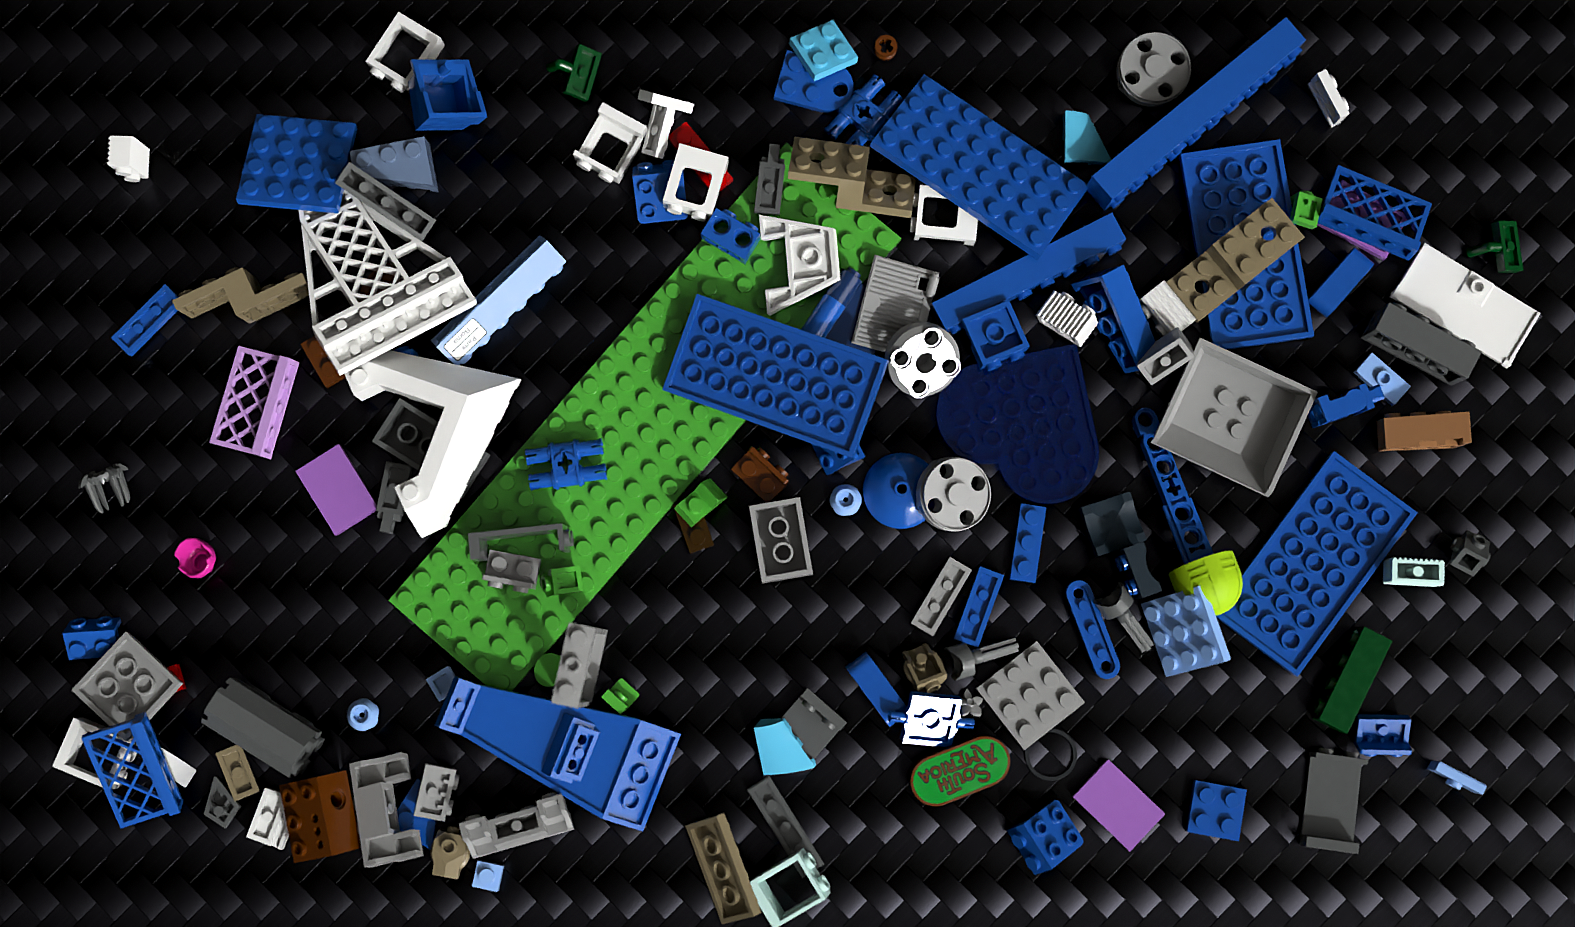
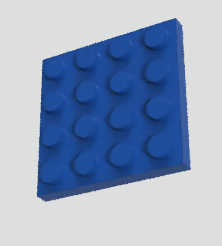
M257 114L236 196L237 203L241 205L339 214L344 189L335 184L334 180L346 162L351 160L350 151H353L357 133L356 123Z

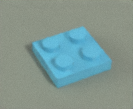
M834 20L790 38V46L813 81L857 63L858 56Z

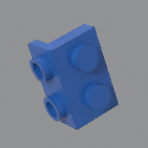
M103 616L98 619L87 620L85 618H77L70 621L62 633L69 660L102 658L120 638L118 628L121 624L120 617L111 618L110 616Z
M1357 714L1353 743L1358 752L1365 756L1390 755L1401 757L1402 755H1411L1412 748L1408 743L1411 719L1409 715Z

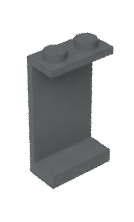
M560 523L468 533L470 560L477 562L488 561L487 541L555 533H558L559 550L569 553L571 552L570 546H574L573 531H570L566 525Z
M1319 747L1318 752H1309L1300 845L1358 854L1359 843L1353 841L1362 764L1368 765V760L1361 759L1360 753L1344 751V756L1334 755V749Z

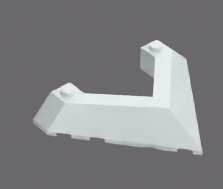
M388 350L344 374L353 395L361 401L386 390L443 410L418 476L395 486L405 512L420 536L424 538L447 526L456 503H459L467 487V482L473 470L475 471L494 434V429L497 423H500L509 405V400L515 388H518L521 379Z

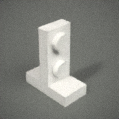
M640 89L638 99L653 103L641 153L663 159L668 146L670 129L674 123L675 110L692 114L694 104Z

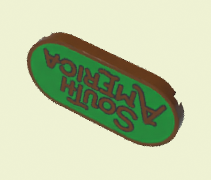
M985 734L976 735L921 757L915 763L910 774V786L914 795L922 803L930 806H942L999 783L1008 773L1010 755L1005 745L995 737Z

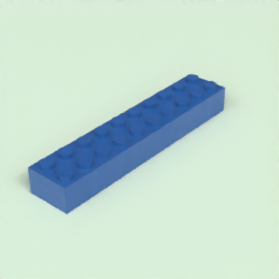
M1285 17L1097 171L1086 185L1089 194L1104 211L1110 206L1113 209L1125 200L1129 190L1134 193L1144 184L1148 174L1151 177L1156 175L1163 168L1162 166L1168 162L1167 159L1170 162L1182 153L1187 144L1191 146L1201 137V134L1206 131V128L1208 130L1212 129L1225 114L1229 115L1234 111L1244 98L1248 99L1263 83L1266 84L1273 79L1282 67L1286 68L1296 59V56L1303 51L1300 47L1306 39Z

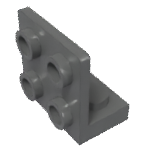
M808 688L782 717L791 726L792 733L799 737L803 743L801 748L810 759H815L836 733L847 723Z

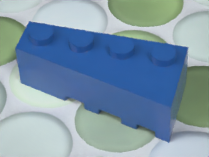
M1120 265L1095 272L1071 284L1075 292L1080 290L1085 299L1083 304L1095 311V316L1098 320L1097 328L1100 333L1109 338L1108 346L1124 373L1140 371L1136 364L1156 341L1125 266Z

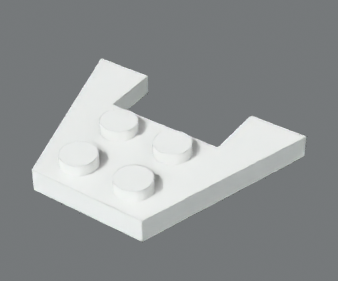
M759 215L761 240L768 241L785 238L789 286L765 289L768 315H773L840 280L836 229Z

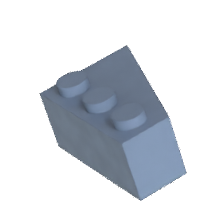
M424 136L350 151L352 164L385 186L393 185L409 189L418 188L439 192L430 144Z

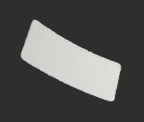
M161 748L174 780L183 787H187L196 770Z

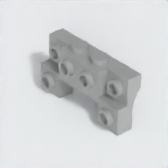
M399 752L380 758L350 763L354 793L352 802L357 814V832L360 837L364 867L372 868L423 856L420 831L411 829L400 832L393 784L411 779L408 754Z
M555 792L543 795L542 800L536 801V807L534 805L526 806L518 812L512 814L502 813L491 820H487L485 816L481 817V815H472L465 818L466 822L459 823L462 839L467 844L471 856L475 859L574 830L571 814L567 809L563 795H557Z

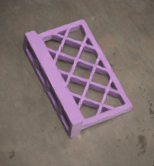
M238 346L209 443L271 459L299 362L288 357ZM245 353L252 355L255 364L247 369H244L242 365ZM270 360L277 361L275 371L267 376L262 365ZM258 368L263 379L252 385L248 374ZM244 378L248 388L237 393L234 388L236 381ZM266 383L269 388L268 395L260 400L255 389ZM251 392L256 403L245 409L241 398ZM236 402L241 412L230 418L227 412L229 405ZM259 407L262 413L261 418L253 424L248 413ZM244 416L249 427L238 433L233 423ZM229 426L234 436L226 441L219 440L222 429ZM252 432L255 438L252 448L245 447L241 440V437Z

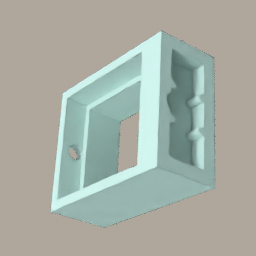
M804 848L750 880L753 892L758 900V905L772 927L781 926L822 902L831 893L828 880L824 875L819 874L815 867L816 861L811 853H807ZM798 860L817 893L784 912L765 879Z

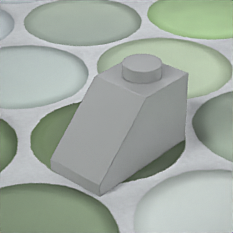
M1176 327L1158 339L1136 365L1148 382L1153 385L1195 357L1193 346L1179 327Z

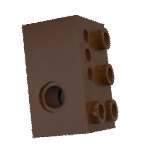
M346 770L279 785L294 863L333 856L361 848Z

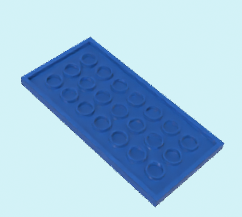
M925 74L870 144L871 148L1036 260L1042 255L1088 189L1087 183Z
M1280 139L1182 153L1179 155L1196 258L1271 198L1275 200L1290 219L1292 205ZM1263 228L1261 230L1263 239L1268 241L1273 239L1274 233L1271 229ZM1298 243L1206 316L1211 343L1230 350L1312 338L1314 336ZM1200 281L1202 294L1207 292L1208 286L1204 281Z
M697 294L662 390L854 459L889 361Z
M1335 451L1331 452L1243 571L1242 592L1236 604L1225 613L1216 615V618L1292 675L1298 677L1418 512Z

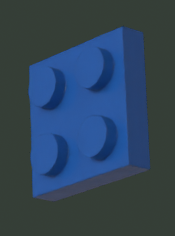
M1193 780L1186 832L1239 841L1247 790Z

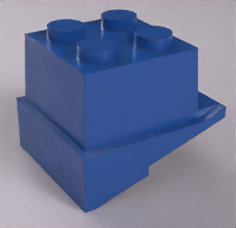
M410 60L413 76L408 81L415 131L463 130L469 125L480 124L487 118L480 91L477 89L469 60Z

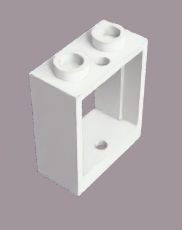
M398 12L366 62L374 76L381 80L384 77L392 81L391 86L403 93L405 90L409 92L408 81L413 76V70L410 71L405 79L380 63L399 32L402 30L427 45L419 58L422 60H435L445 44L439 36Z
M84 717L73 718L52 767L102 787L97 774L73 764L83 743L82 735L87 734L88 731L93 732L106 727ZM118 734L115 738L123 740ZM120 747L117 757L123 759L127 749ZM130 750L126 761L132 762L137 753ZM114 763L110 773L115 775L119 764ZM122 766L118 774L119 777L127 778V767ZM114 782L111 788L118 789L123 784Z

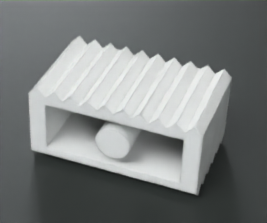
M110 136L108 138L110 140L108 143L110 151L108 152L109 157L107 159L109 162L107 164L116 170L115 174L124 176V180L129 182H139L140 178L147 179L150 149L133 136Z
M1165 280L1139 300L1146 319L1150 318L1156 325L1154 330L1160 337H1163L1176 327L1183 331L1196 320Z
M1054 290L1036 314L1040 323L1081 347L1098 324L1095 311L1085 304L1081 307L1074 303V298L1068 293L1062 292L1060 294Z

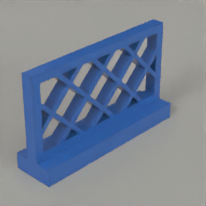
M1338 165L1335 168L1322 204L1318 224L1409 261L1419 250L1420 238L1432 203ZM1342 175L1349 178L1352 186L1343 189L1338 180L1339 176ZM1361 187H1371L1376 195L1366 198ZM1355 190L1360 201L1351 204L1345 193ZM1389 195L1396 197L1399 205L1390 208L1384 197ZM1340 196L1345 207L1337 208L1330 205L1331 198ZM1379 200L1384 211L1374 214L1369 202ZM1363 205L1368 217L1362 218L1357 216L1353 208ZM1415 205L1422 208L1421 216L1414 218L1408 206ZM1402 209L1407 221L1398 224L1392 212ZM1387 215L1392 226L1388 228L1381 226L1377 218ZM1410 224L1415 233L1414 237L1405 236L1401 227Z
M146 712L136 714L134 719L82 735V741L120 828L167 813L170 816L180 813L183 799ZM130 728L133 735L131 743L115 738L119 731ZM102 738L109 741V744L104 752L94 748L91 740ZM112 743L127 749L123 759L108 753ZM130 750L141 754L143 761L140 766L126 761ZM104 759L119 764L115 775L103 769L102 763ZM122 766L137 772L133 781L118 776ZM140 773L151 777L153 783L150 789L135 783ZM114 782L129 787L124 797L113 792L111 787ZM132 789L147 794L142 804L128 799ZM149 796L159 799L163 807L152 809L145 806ZM124 804L138 809L136 816L125 819L121 811Z

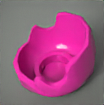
M186 538L179 543L174 552V556L179 560L178 569L190 578H202L214 568L216 560L214 548L202 539Z

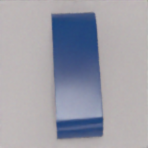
M1354 247L1308 298L1309 304L1327 318L1373 267L1374 263Z
M865 651L845 666V668L887 725L891 727L896 722L888 721L889 711L904 712L907 706Z

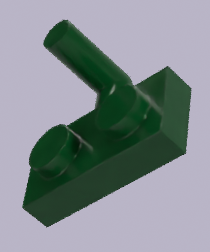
M579 44L575 47L571 63L563 59H556L546 65V69L549 72L559 69L568 72L562 93L582 101H588L602 53Z
M1496 221L1491 223L1493 242H1485L1466 249L1468 257L1495 252L1498 273L1524 271L1516 221Z

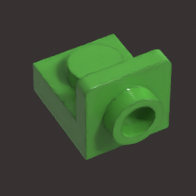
M1299 191L1292 195L1290 199L1293 206L1290 220L1299 226L1309 229L1316 228L1322 198L1314 196L1310 191Z
M580 565L550 569L543 572L541 587L546 593V597L584 591Z
M620 678L611 689H608L603 694L602 698L621 715L639 697V693L623 678Z

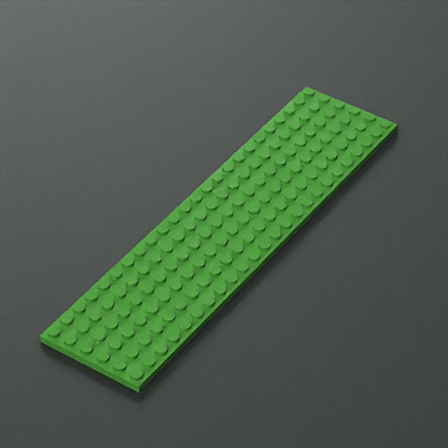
M786 143L779 153V159H785L780 216L754 213L758 176L728 210L737 216L736 220L744 224L747 221L755 225L759 229L758 233H760L759 215L836 229L839 269L847 270L848 267L854 269L861 275L859 279L864 284L869 277L874 255L886 258L901 241V237L870 212L836 208L838 186L788 179L793 147ZM718 223L714 230L718 233H724L727 231L728 225ZM741 235L736 239V243L740 246H745L750 242V238L745 235ZM785 238L768 241L760 239L746 264L702 239L388 601L486 686L514 691L534 668L537 660L546 654L568 628V623H572L746 421L662 390L696 295L699 294L801 330L829 286L773 315H768L765 289L789 286ZM602 438L604 454L582 457L580 465L586 467L605 463L607 471L603 472L607 473V480L585 482V485L581 487L575 485L561 487L560 490H556L553 487L530 490L528 474L551 472L553 468L550 462L527 465L525 449L548 447L550 442L555 444L573 441V439H579V442ZM565 455L564 463L560 464V466H562L567 473L568 466L571 465L572 462H570L567 459V456ZM560 523L566 525L570 531H573L574 546H570L571 552L569 553L559 550L558 533L487 541L488 555L490 550L542 559L536 590L529 589L528 593L512 591L513 585L503 584V589L487 586L488 581L482 580V575H485L487 561L477 562L470 560L468 533ZM580 565L584 591L546 597V593L541 587L543 572L550 569Z

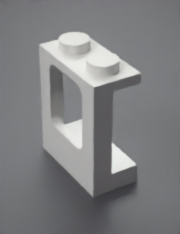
M602 103L598 110L599 116L579 151L575 150L573 155L577 161L576 164L586 171L592 169L599 173L598 176L608 183L614 181L619 184L645 140L647 126ZM603 133H609L628 144L615 170L589 157Z
M679 144L663 198V207L667 208L668 212L676 215L686 213L698 221L704 222L706 219L709 220L714 212L723 177L727 171L729 157ZM685 168L706 172L712 176L705 203L702 205L679 200L675 196L682 171Z
M920 185L918 193L914 192L913 207L917 208L916 217H911L910 232H914V240H919L920 237L964 241V245L974 246L978 219L958 207L957 225L954 228L927 226L922 223L924 199L926 197L947 198L929 186Z

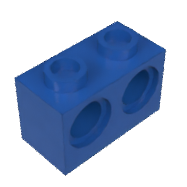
M716 208L702 230L701 238L743 264H746L761 239L760 233L757 232L759 229L747 221L743 224L736 220L737 216L727 209L721 211ZM718 223L728 225V229L724 233H718L714 228ZM741 235L750 238V242L745 246H740L736 243V239Z

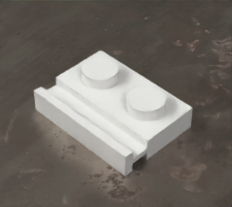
M1326 69L1317 73L1311 82L1308 83V86L1329 126L1333 127L1340 124V121L1350 114L1348 111L1349 106L1346 99L1341 97L1336 89L1337 83L1335 78L1329 75Z
M265 787L246 837L282 850L286 845L289 834L281 793L275 789Z

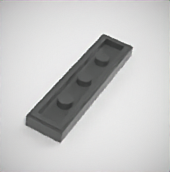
M768 775L747 789L788 856L804 848L807 853H811L814 857L816 869L824 865L823 860L771 777ZM798 860L793 864L801 877L807 876Z

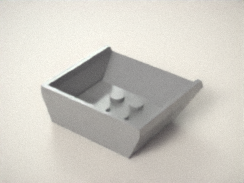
M1199 338L1193 349L1195 357L1187 362L1151 443L1269 497L1274 491L1318 392Z

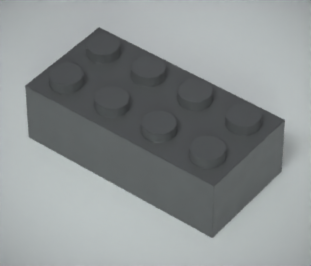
M1388 303L1373 313L1361 336L1362 339L1451 386L1469 378L1482 351L1475 348L1476 345L1466 339L1459 340L1452 336L1453 333L1443 327L1437 328L1429 324L1430 321L1421 315L1414 316L1406 312L1407 309L1398 303Z
M399 398L372 442L420 471L439 422ZM484 452L475 471L473 470L462 498H464L491 456L487 452Z

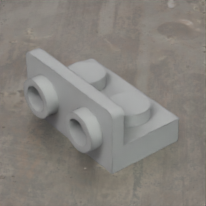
M490 550L485 575H482V580L488 581L487 586L503 589V584L513 585L512 591L528 593L529 589L536 590L542 559Z
M425 763L413 812L414 816L445 822L446 815H451L453 800H450L452 789L456 790L459 782V775L456 774L454 767L448 768Z

